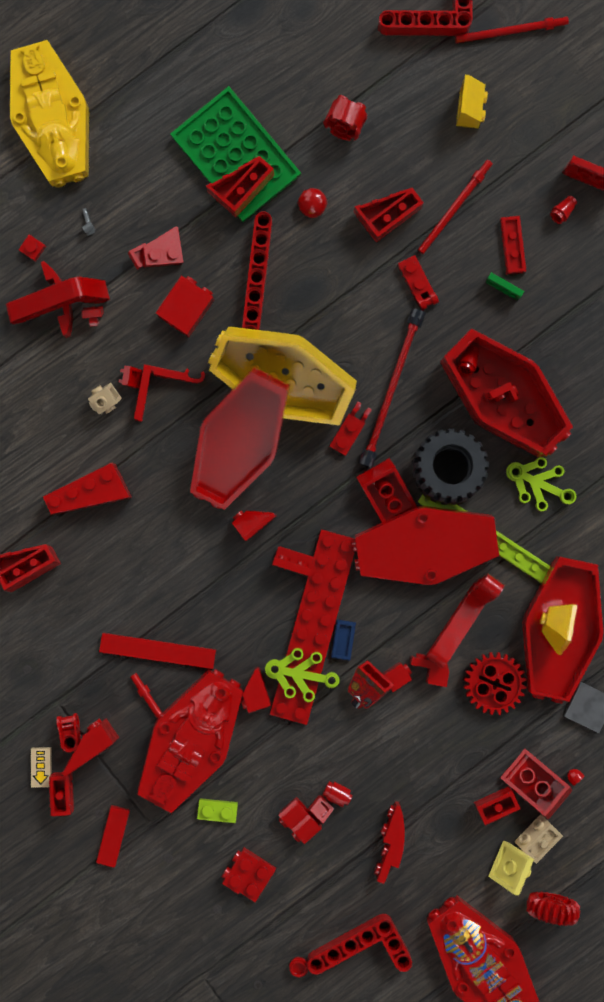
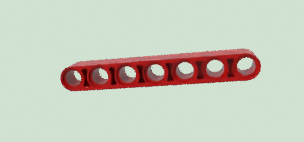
M265 211L259 212L254 221L242 328L260 330L272 233V217ZM261 219H267L269 223L265 226H261L259 224V221ZM260 237L267 240L263 245H259L256 241ZM257 256H262L264 261L258 264L254 262V259ZM260 275L262 280L256 283L252 281V277ZM254 293L260 295V299L256 302L250 300V296ZM255 312L258 314L256 320L251 321L247 318L248 314Z

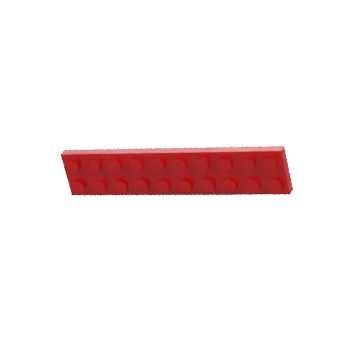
M321 529L311 565L312 570L306 582L286 654L288 656L292 653L293 649L300 648L303 651V657L300 660L292 661L286 667L295 668L311 657L313 652H320L322 661L318 664H313L304 671L321 674L355 553L352 546L354 538ZM298 650L295 651L294 656L300 657L301 652ZM315 654L313 660L319 661L320 656ZM284 675L289 685L295 688L296 694L293 698H287L284 694V689L278 683L270 715L307 725L313 701H305L302 691L292 676ZM303 679L308 688L316 694L319 682ZM288 689L286 693L293 695L294 691L293 689ZM308 692L305 697L311 699L313 694Z

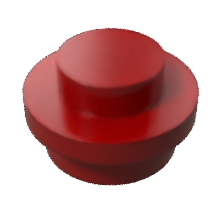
M302 957L292 959L289 964L290 973L295 977L305 976L308 972L307 961Z

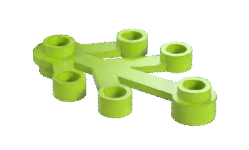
M539 457L534 462L525 465L518 462L508 465L506 475L511 481H515L519 492L518 499L521 503H527L531 499V495L526 492L523 480L531 485L536 499L535 507L538 511H545L548 508V503L544 500L541 489L560 497L561 502L564 504L575 502L577 496L574 490H562L543 481L552 477H561L564 474L562 466H555L552 470L533 476L526 472L535 468H545L547 466L545 458ZM540 459L544 461L542 467L538 465ZM514 468L518 469L519 471L517 476L513 475L512 470ZM556 468L561 469L560 475L555 473ZM566 493L570 495L569 500H565L564 495ZM522 494H526L528 496V499L526 501H523L521 499ZM540 502L545 504L544 509L539 508Z
M295 648L291 654L280 661L277 659L270 660L265 667L267 676L278 680L287 698H293L296 690L293 686L289 685L284 675L292 676L302 691L304 700L307 702L314 700L315 693L308 688L303 679L325 683L329 688H335L339 684V676L335 672H328L326 675L304 671L313 664H318L322 661L320 652H313L311 657L295 668H288L286 666L292 661L300 660L303 657L302 649ZM297 650L300 651L301 656L295 657L294 652ZM315 654L320 656L319 661L313 660ZM277 666L278 672H272L271 667ZM334 677L335 683L330 684L328 679ZM293 689L294 693L293 695H288L286 691ZM306 693H312L313 697L311 699H307L305 697Z

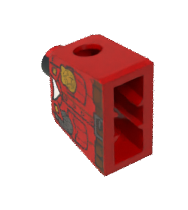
M366 661L357 667L348 687V692L354 697L351 703L355 708L360 709L364 706L368 709L395 685L369 661Z

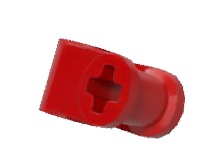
M77 713L67 717L57 716L61 748L66 752H73L81 741L79 716ZM68 738H73L75 740L74 747L68 746Z

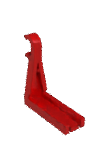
M144 364L134 420L141 422L143 420L151 373H154L156 377L199 384L205 378L204 371L201 372L200 379H194L188 376V368L183 373Z

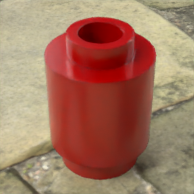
M328 781L322 794L327 800L340 807L348 806L352 798L351 790L335 781L333 783Z

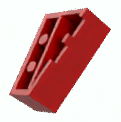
M258 156L238 167L234 172L222 176L218 181L206 185L207 192L233 216L237 217L274 177V168Z
M413 188L391 194L388 197L373 200L370 203L354 206L353 213L377 243L421 210L424 202Z
M47 544L0 555V583L5 591L12 593L60 565L61 562L53 547Z

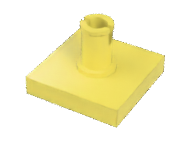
M503 841L488 877L511 893L519 895L526 878L531 875V865L534 859L509 842Z

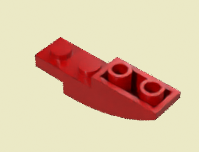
M395 801L394 806L390 805L387 813L389 817L388 822L383 824L380 833L383 835V842L388 844L383 846L381 852L383 858L381 863H377L374 874H376L377 881L385 884L391 866L399 868L404 849V819L401 806L397 801Z

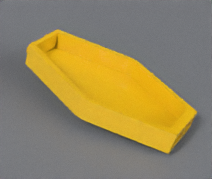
M48 40L11 50L10 119L13 127L52 187H62L67 182H80L84 180L85 177L89 176V108L83 94Z

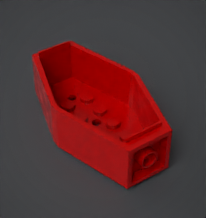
M471 329L440 361L472 420L481 428L536 457L551 455L558 448L556 444L565 441L571 435L569 431L573 426L541 369L531 359ZM470 345L477 346L480 349L477 361L479 371L477 373L473 372L471 375H465L458 370V362ZM508 382L515 385L519 393L517 395L518 400L512 403L507 393H505L507 396L505 399L497 402L495 399L489 401L486 395L488 392ZM528 419L533 420L532 426L527 425L526 422Z

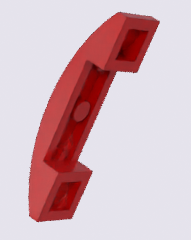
M45 261L41 262L45 279L49 284L62 282L58 274ZM72 304L62 307L65 315L57 317L62 334L66 338L71 336L73 327Z

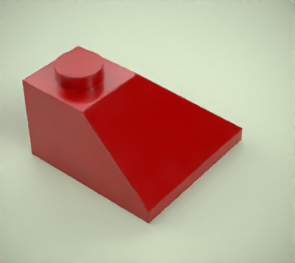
M241 510L233 517L235 521L232 524L244 540L248 541L277 516L270 512L245 511L243 513Z

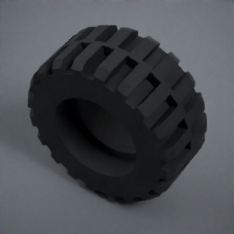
M454 429L440 430L434 435H430L420 445L412 462V467H414L412 474L413 478H416L417 482L415 484L417 488L420 487L423 490L422 494L425 497L428 495L431 497V501H439L442 505H456L470 499L483 487L484 481L488 476L486 471L489 468V462H486L485 459L487 453L482 451L481 447L483 445L480 441L476 443L473 440L475 437L471 434L469 436L465 435L463 430L455 432ZM451 450L462 456L467 465V475L462 482L451 485L442 482L436 476L433 470V460L439 452Z

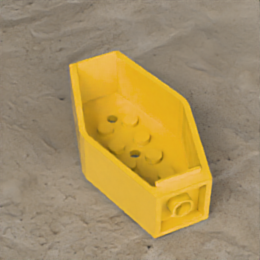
M228 327L226 331L222 330L215 346H218V349L215 348L208 362L211 364L209 371L233 389L255 367L290 385L284 419L340 425L355 392L357 381L305 338L295 334ZM248 353L253 354L254 358L252 360L247 358ZM287 368L289 374H283L282 369ZM319 383L324 384L325 388L320 390L318 389L317 385Z

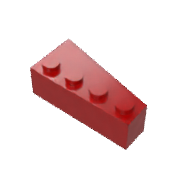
M110 463L43 496L50 513L54 515L132 498L115 463Z

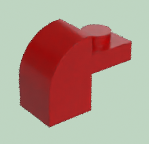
M416 653V656L411 655V665L428 668L427 684L447 687L449 677L447 664L444 668H440L426 658L425 654Z

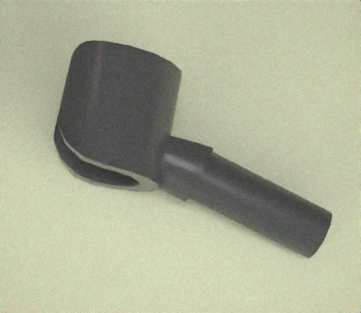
M83 208L82 211L87 224L82 226L86 235L89 236L95 232V228L89 219L87 208Z

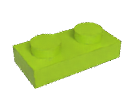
M200 798L197 819L236 823L238 802Z

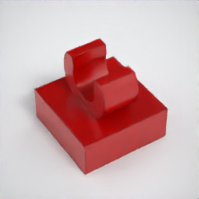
M103 306L84 307L81 310L82 318H89L90 327L98 326V317H102L104 314Z
M124 366V369L120 370L123 373V379H119V383L140 389L142 369Z

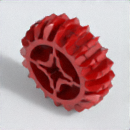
M542 891L530 893L527 900L528 914L546 923L572 926L577 924L580 917V905L573 899L561 896V894Z

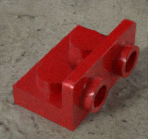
M279 546L272 565L310 576L313 557Z

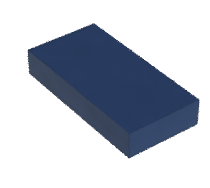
M337 619L331 658L351 660L356 622Z

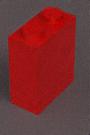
M181 275L156 311V315L189 338L214 302V298L211 296L213 293L205 287L201 289L196 285L197 282L189 276L185 278Z

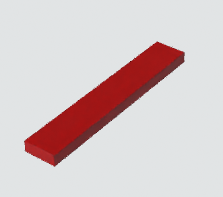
M102 633L99 650L102 653L214 669L216 649Z

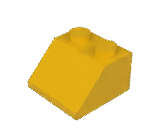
M465 75L460 88L456 126L479 128L481 122L485 120L486 110H483V103L486 104L488 92L485 91L484 83L470 75Z

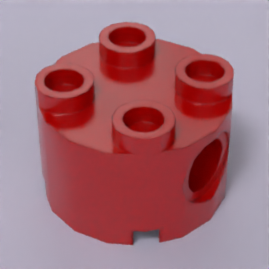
M338 95L337 99L332 102L331 108L323 122L326 129L329 127L331 129L330 133L340 139L350 141L351 138H354V140H357L367 119L366 106L360 102L355 103L348 100L343 95Z

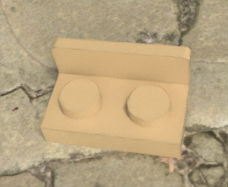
M539 815L515 840V843L524 853L532 857L537 864L563 835L543 815Z

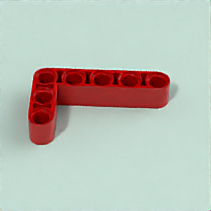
M453 0V11H383L379 16L378 30L383 35L455 36L467 34L472 24L473 0ZM462 2L465 3L467 6L461 7L458 3ZM387 20L391 22V24L385 25L383 24V21ZM402 21H408L410 24L404 25ZM421 21H427L429 25H422ZM440 21H445L448 25H441ZM459 21H464L467 25L462 26L459 24Z
M73 277L6 304L10 324H18L75 302L99 304L109 301L110 298L105 280Z
M489 574L475 581L430 648L426 658L440 668H444L485 604L495 600L503 590L504 585Z
M379 914L310 952L307 959V967L312 974H321L381 940L399 971H408L412 967V959L392 918L387 914ZM382 922L389 923V926L385 929L379 927ZM366 931H370L372 933V935L368 938L362 936L363 933ZM392 939L398 940V943L394 946L389 945V941ZM347 941L355 942V945L352 947H348L345 944ZM331 950L338 952L336 956H330L328 953ZM400 957L408 958L404 963L398 962ZM315 959L321 961L319 965H313L311 962Z

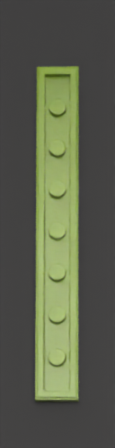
M422 494L418 500V503L423 506L466 511L457 504L442 505L439 501L433 502L428 495L425 497ZM496 531L499 556L542 583L551 566Z

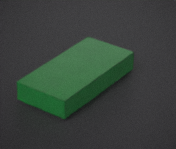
M492 272L485 281L486 284L516 301L524 293L522 289Z

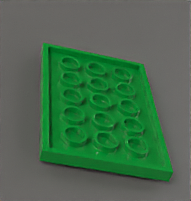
M229 86L170 133L174 141L209 183L218 181L222 176L234 172L238 167L258 156L274 168V177L238 215V218L243 223L301 176L299 169Z

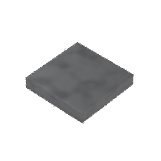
M580 682L563 716L600 733L604 724V693Z

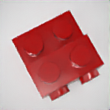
M243 847L241 852L237 851L232 859L234 863L231 868L227 867L221 876L224 878L222 884L237 894L241 893L256 902L274 874L276 867Z

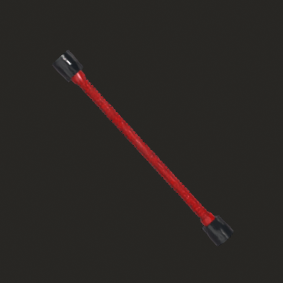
M412 308L407 320V324H409L408 332L403 343L402 352H400L394 375H392L386 398H384L378 421H376L377 423L370 439L371 442H369L370 444L367 445L366 449L362 450L358 462L363 466L373 468L377 457L375 445H377L378 436H380L383 422H385L391 399L396 390V385L402 372L401 369L404 367L415 332L418 327L421 328L426 315L422 310Z

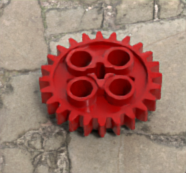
M489 652L488 657L481 654L482 660L474 658L476 664L469 663L472 670H465L469 677L463 678L464 681L468 682L463 688L469 689L465 695L467 697L472 696L469 702H477L475 708L478 709L482 706L483 713L487 709H489L491 715H493L494 710L501 715V709L508 713V706L515 709L514 702L521 703L518 696H525L521 689L527 688L522 684L527 679L520 676L524 673V670H517L520 664L516 663L513 665L515 659L510 658L507 660V654H504L502 658L500 652H497L495 657L492 652ZM488 666L494 667V672L491 675L485 674V669ZM506 673H510L512 679L505 683L503 676ZM479 676H484L492 681L496 680L500 684L510 687L511 690L508 691L497 685L493 687L491 683L479 679ZM480 684L487 685V690L484 693L478 692ZM499 691H504L505 696L502 700H496V694Z

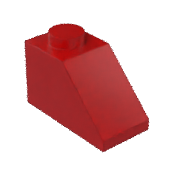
M260 667L255 668L242 694L241 703L243 709L247 708L248 713L271 706Z

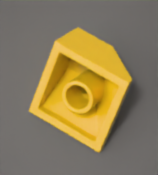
M574 604L549 607L546 613H542L540 624H543L542 633L559 655H562L571 642L577 605Z

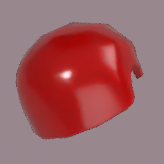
M315 188L305 190L301 193L298 200L299 210L306 217L310 218L322 215L327 207L326 195L321 190Z

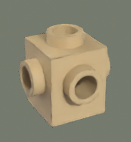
M111 382L103 388L99 385L91 391L92 395L88 398L91 408L97 411L98 414L104 411L106 414L116 408L115 404L121 400V396Z

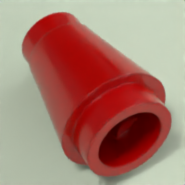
M568 196L553 207L550 213L552 220L558 224L566 222L577 204V200L573 196Z
M470 345L458 362V370L461 373L471 375L476 371L480 351L477 346Z

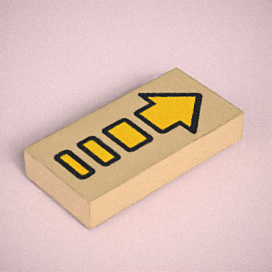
M51 747L31 748V787H49V776L52 774Z

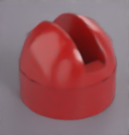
M572 769L568 772V780L573 786L585 776L577 769Z

